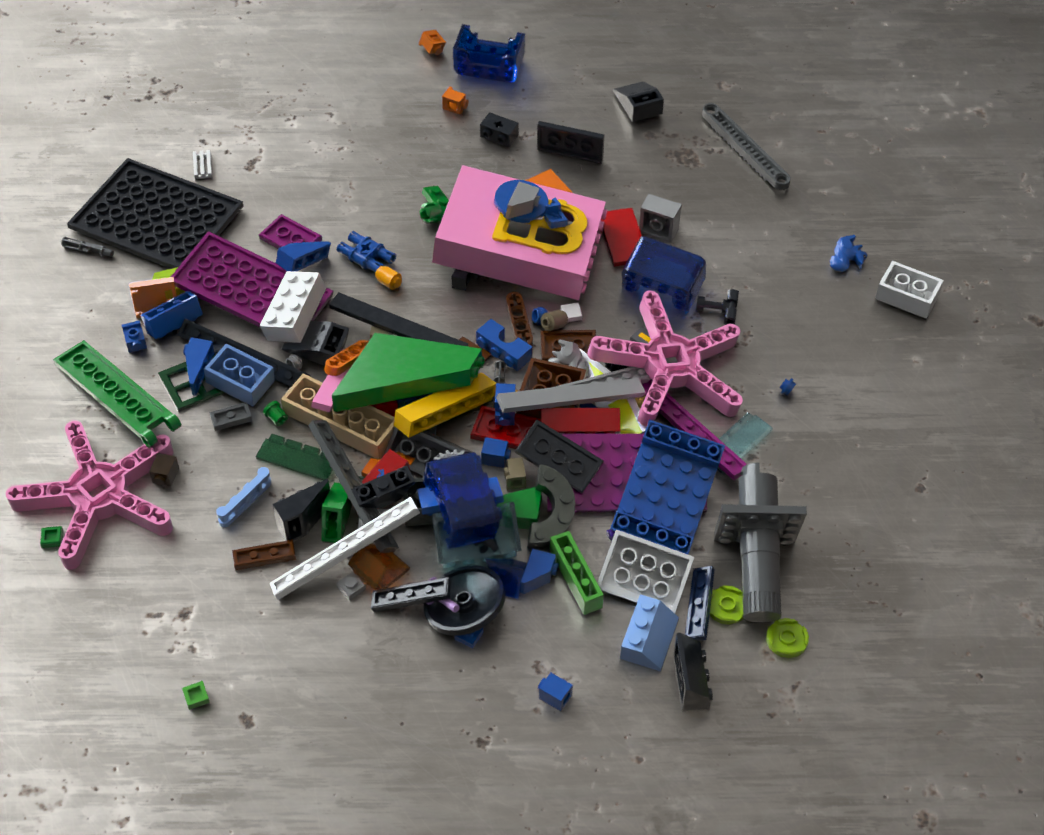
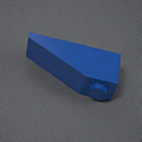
M323 241L287 244L278 248L276 264L286 271L297 272L328 258L331 243Z
M191 337L188 344L184 346L183 353L186 358L192 395L196 396L205 377L204 368L212 360L215 352L212 341Z

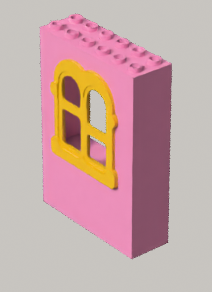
M462 165L435 236L432 263L579 300L581 293L585 294L587 283H584V281L587 282L589 280L591 272L588 269H592L594 258L591 257L595 256L598 246H595V244H599L601 234L598 232L603 231L605 222L602 219L605 220L607 209H604L606 202L536 184L546 193L548 205L552 203L553 198H556L561 204V212L568 221L573 223L565 227L550 229L543 217L541 220L535 219L531 220L530 223H526L531 225L526 238L507 233L511 220L503 217L504 214L495 207L494 198L495 192L501 184L519 179ZM541 227L564 233L568 238V242L563 246H554L536 241L535 236L538 228Z

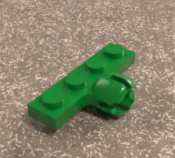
M439 186L423 187L422 194L428 202L421 205L424 208H421L419 211L420 218L427 224L437 223L442 220L449 200Z

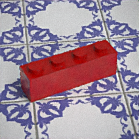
M542 408L541 422L560 434L620 433V408Z

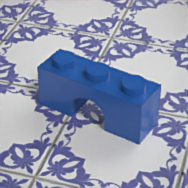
M493 319L488 320L476 331V343L479 347L486 349L495 358L503 360L508 367H512L518 372L531 360L533 347L519 337L510 343L503 342L505 340V328Z

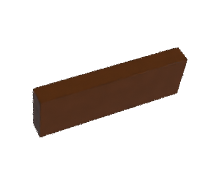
M293 539L232 550L235 571L296 560Z

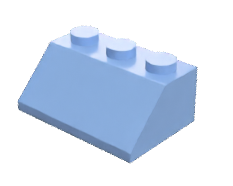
M640 594L621 645L620 659L661 672L679 617L662 601Z

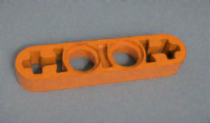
M357 341L326 360L324 372L331 376H338L350 369L369 341Z

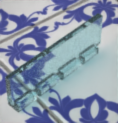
M747 412L719 440L742 459L773 428L758 416H753ZM717 468V471L722 475L726 474L722 469Z

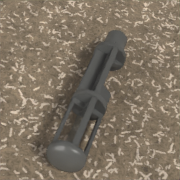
M63 237L61 241L63 247L87 253L89 251L100 253L102 257H112L114 254L113 250L107 249L105 246L68 237Z
M503 360L495 362L494 382L500 384L505 383L506 363ZM497 367L499 368V375L495 377ZM502 368H504V377L501 376ZM493 396L492 401L495 408V396Z

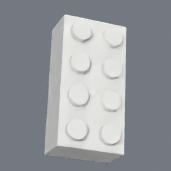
M286 272L260 324V328L267 341L301 343L326 290L320 273Z

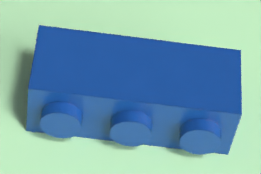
M186 291L141 314V318L147 334L157 339L164 337L173 330L181 328L184 319L195 321L203 313L197 296Z

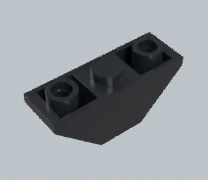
M406 465L351 490L359 507L383 508L399 501L415 484V480Z

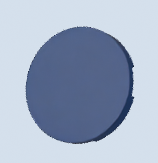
M525 180L507 181L501 184L495 192V207L504 214L503 217H506L508 203L519 181L538 188L540 187ZM542 188L539 189L538 196H541L538 207L534 206L532 213L513 217L509 220L518 223H530L531 220L542 218L548 204V197Z

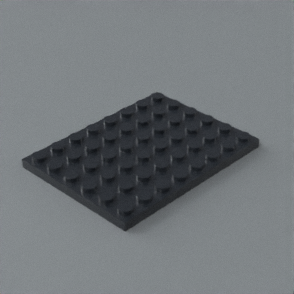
M127 158L68 221L67 226L71 230L172 269L181 265L208 231L219 236L244 205L241 200Z

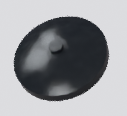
M469 565L453 569L438 578H450V599L459 605L460 608L457 612L451 611L439 601H434L430 605L423 603L424 614L432 628L442 634L459 636L476 632L491 623L503 608L506 592L501 578L495 571L484 566Z

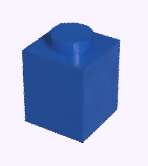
M485 437L481 451V464L504 468L507 459L511 457L508 441Z
M550 673L538 685L539 699L561 711L572 697L573 685Z

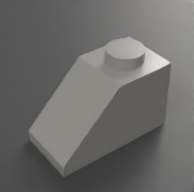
M519 181L508 203L505 218L510 219L532 213L534 206L538 207L541 196H538L540 188Z

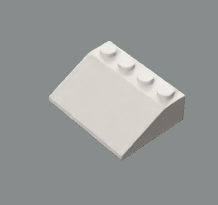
M616 530L597 583L602 591L636 603L640 594L660 600L675 613L694 557Z

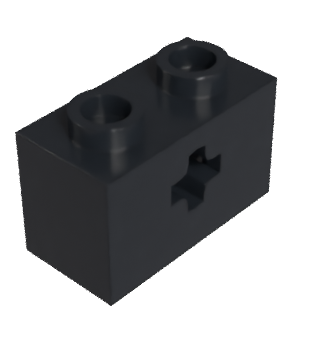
M489 112L480 123V137L510 147L519 136V122Z

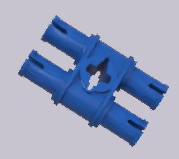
M355 231L349 234L348 241L356 244V247L353 248L344 242H340L337 246V252L347 256L349 261L355 262L363 269H370L375 273L380 266L385 267L384 264L376 261V259L381 258L389 264H392L396 259V254L385 249L383 244L373 241L369 236H361Z

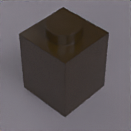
M157 453L149 471L152 483L159 486H172L179 470L177 457Z

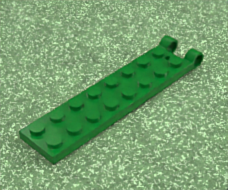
M85 340L53 359L54 364L140 437L148 448L158 442L157 437L151 430L161 423L165 422L172 432L182 426L175 414L171 413Z

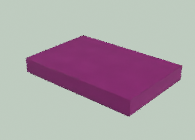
M281 214L259 234V239L278 249L290 243L321 242L322 235Z

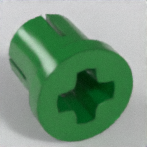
M278 401L270 402L263 410V414L269 417L276 426L283 425L288 419V415L283 411Z

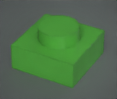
M203 681L182 688L189 710L210 703Z

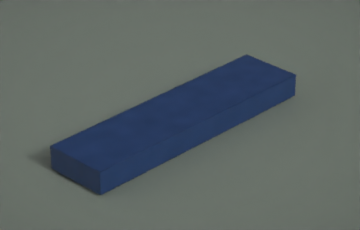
M713 566L693 568L685 635L697 641L707 640L715 573Z

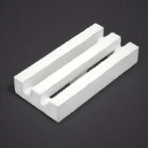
M206 150L207 153L200 151V154H197L196 151L193 152L195 179L212 178L210 150ZM198 158H200L201 175H198ZM204 158H207L208 174H205Z

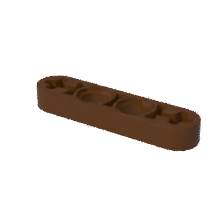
M511 292L506 296V306L514 338L516 340L518 337L520 339L525 337L526 343L533 347V336L523 297L518 292ZM515 312L522 313V315L519 317H516L513 314ZM525 326L526 329L518 330L517 327Z

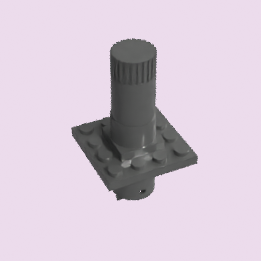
M750 463L742 467L740 474L742 476L738 480L739 505L722 504L714 531V541H719L720 543L740 542L743 618L751 622L766 623L779 620L782 617L780 544L790 545L795 543L807 515V506H778L777 477L768 473H760V464Z

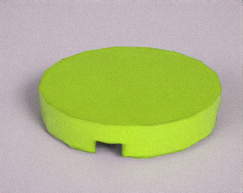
M727 585L712 590L710 616L721 624L731 625L744 619L743 592L736 587Z
M782 618L774 621L769 626L766 641L768 647L776 655L784 658H794L806 650L809 634L804 626L802 627L795 619Z

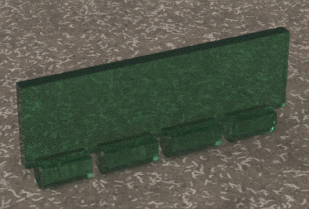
M271 434L269 439L265 438L256 455V459L320 480L328 479L333 471L323 452L320 453L319 448L307 444L303 446L302 443L287 439L285 442V437Z

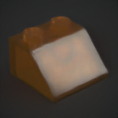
M369 544L354 553L348 563L357 576L362 577L367 582V585L375 590L388 588L410 569L395 553H380L375 544Z

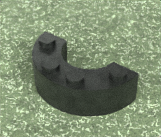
M540 464L537 472L535 490L543 492L549 498L552 504V514L545 521L531 524L527 548H540L550 545V537L564 533L575 513V496L567 479L557 470Z

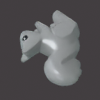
M559 339L558 343L561 346L560 352L552 351L553 355L557 358H550L548 361L586 369L587 376L588 366H586V362L582 361V353L578 348L579 345Z

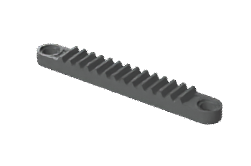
M714 103L704 105L702 112L704 119L711 124L712 129H715L720 137L723 136L724 141L727 140L728 145L731 144L732 149L735 148L736 153L739 152L740 157L743 156L744 161L747 160L748 165L751 164L752 169L755 168L756 173L759 172L760 177H764V181L767 180L778 190L789 188L791 177L718 105ZM782 179V180H785L786 182H785V183H780V182H778L777 180Z

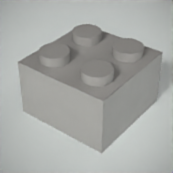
M648 194L640 210V232L672 243L679 230L682 204Z

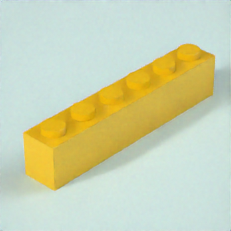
M478 373L477 378H474L470 386L435 392L395 410L394 426L410 438L491 401L493 396H495L496 382L484 373Z

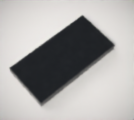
M543 121L538 122L537 150L597 163L603 162L605 134Z
M539 420L535 421L515 450L516 454L537 467H540V464L560 472L567 479L572 489L580 494H583L604 462Z

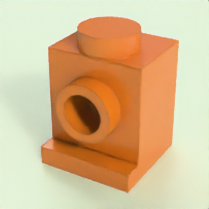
M437 30L423 31L418 44L423 46L429 54L439 55L442 53L446 41Z
M451 86L442 95V108L461 114L468 107L469 100L466 99V94L453 90Z

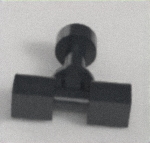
M734 289L728 290L727 300L723 299V303L706 301L705 297L698 296L696 310L703 311L704 308L722 310L721 314H725L724 324L735 325L737 312L735 307L738 304L739 291Z

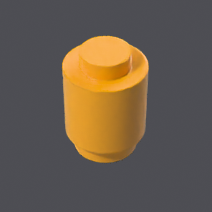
M380 266L375 273L377 281L391 290L398 288L402 283V275L387 266Z

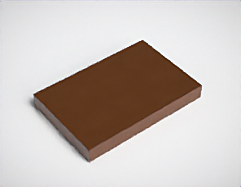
M596 330L541 331V359L548 361L550 358H557L553 355L552 351L560 352L559 339L574 342L579 345L578 348L587 353L592 338L596 336Z

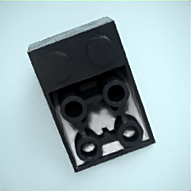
M642 81L613 89L632 122L663 114L664 98L657 88Z
M310 321L301 343L284 342L282 350L325 366L326 360L343 350L349 328L334 322Z
M328 479L317 482L313 486L299 490L295 494L273 503L277 528L285 541L292 539L296 541L306 536L322 517V505L330 491Z

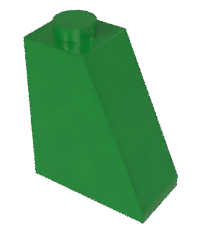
M333 483L322 505L321 541L336 543L344 536L352 502L340 483Z
M532 487L504 494V502L498 503L495 506L487 505L486 517H489V525L529 530L532 523H538L542 492Z

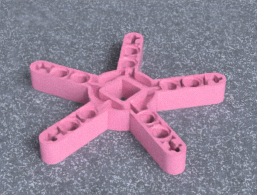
M649 290L644 293L639 306L651 338L649 344L603 336L592 338L587 352L591 360L643 368L646 374L653 380L637 418L638 422L643 426H647L649 419L655 421L669 387L678 388L686 386L727 417H734L738 413L743 402L742 396L700 366V361L735 346L740 335V329L737 325L727 324L689 340L684 336L673 333L659 295L655 291ZM676 357L677 363H667L665 358Z
M74 420L66 424L65 431L79 468L70 476L69 480L16 485L8 488L6 491V498L10 508L16 512L61 507L73 508L75 513L58 551L63 567L73 570L81 564L99 520L117 514L160 536H166L172 532L173 525L169 513L129 493L128 486L149 473L157 453L172 456L173 448L167 435L156 436L158 440L156 444L150 448L144 444L114 465L107 462H97L82 423ZM102 484L107 488L93 498L89 494Z

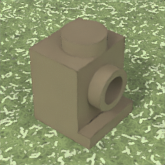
M523 457L507 459V467L504 468L506 490L526 488Z

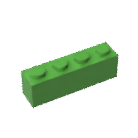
M566 531L550 537V552L556 554V563L559 564V569L583 615L602 609L604 594L571 533Z

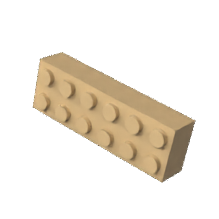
M302 374L281 398L282 409L288 416L306 425H309L312 420H327L337 440L375 459H381L385 454L395 428V417L370 405L338 412L333 411V408L331 412L312 408V401L323 383L306 374Z

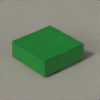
M62 526L41 528V548L60 547L63 541Z

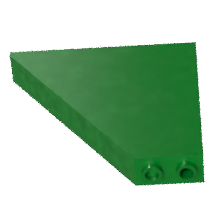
M374 333L333 392V411L338 412L470 386L474 378H477L480 368L484 366L485 358L482 356V349Z

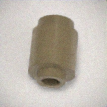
M561 310L544 313L541 317L542 327L546 331L562 328L568 322L567 314Z

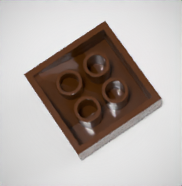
M531 358L520 391L552 388L586 379L587 370ZM579 404L554 408H578ZM541 409L516 411L517 414L541 419Z

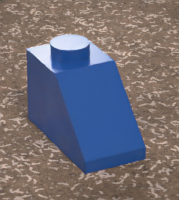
M532 549L521 579L522 594L550 583L552 575L556 576L559 564L556 563V554Z

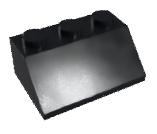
M676 633L673 655L682 711L707 710L709 701H713L712 688H708L707 684L710 680L709 670L704 667L706 652L701 649L699 641L683 633Z

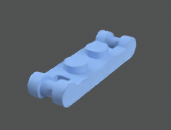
M259 468L257 471L258 475L251 482L245 484L243 489L233 496L226 506H221L216 510L221 527H228L270 487L271 478L268 468Z

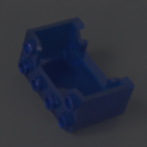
M462 24L453 47L454 71L463 76L514 82L525 54V33L517 32L514 39L509 37L508 43L478 39V33H472L470 25Z
M642 236L639 238L622 270V288L629 292L638 291L640 285L644 288L654 289L661 294L672 296V303L676 309L689 312L706 278V261L694 253Z
M470 452L427 462L423 482L426 488L429 487V490L434 492L444 519V530H447L449 538L445 539L448 549L495 538L499 529L500 519H502L503 515L501 508L496 505L495 493L493 489L490 490L488 485V475L486 472H483L480 455Z

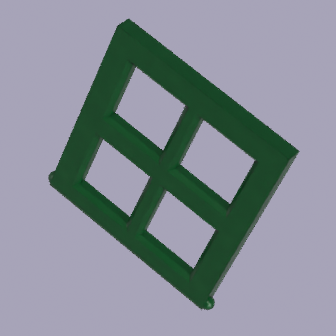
M186 362L158 372L178 412L225 393L217 388L206 391L203 384H201L198 396L182 402L177 391L189 387L190 382L187 381L174 387L169 376L184 370L188 374Z

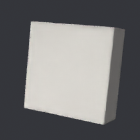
M579 303L561 305L560 310L567 314L568 322L582 320Z

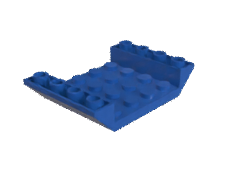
M649 419L610 530H619L688 555L725 445Z

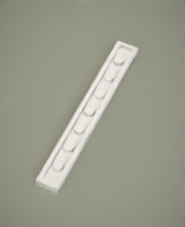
M409 497L272 581L270 585L274 596L278 600L418 515L420 512L413 499Z

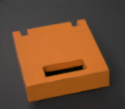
M174 277L129 284L136 318H141V314L168 301L166 300L165 291L172 290L173 298L177 296Z

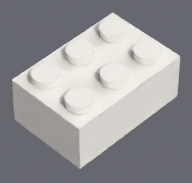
M892 261L879 283L875 299L927 319L940 295L944 280Z

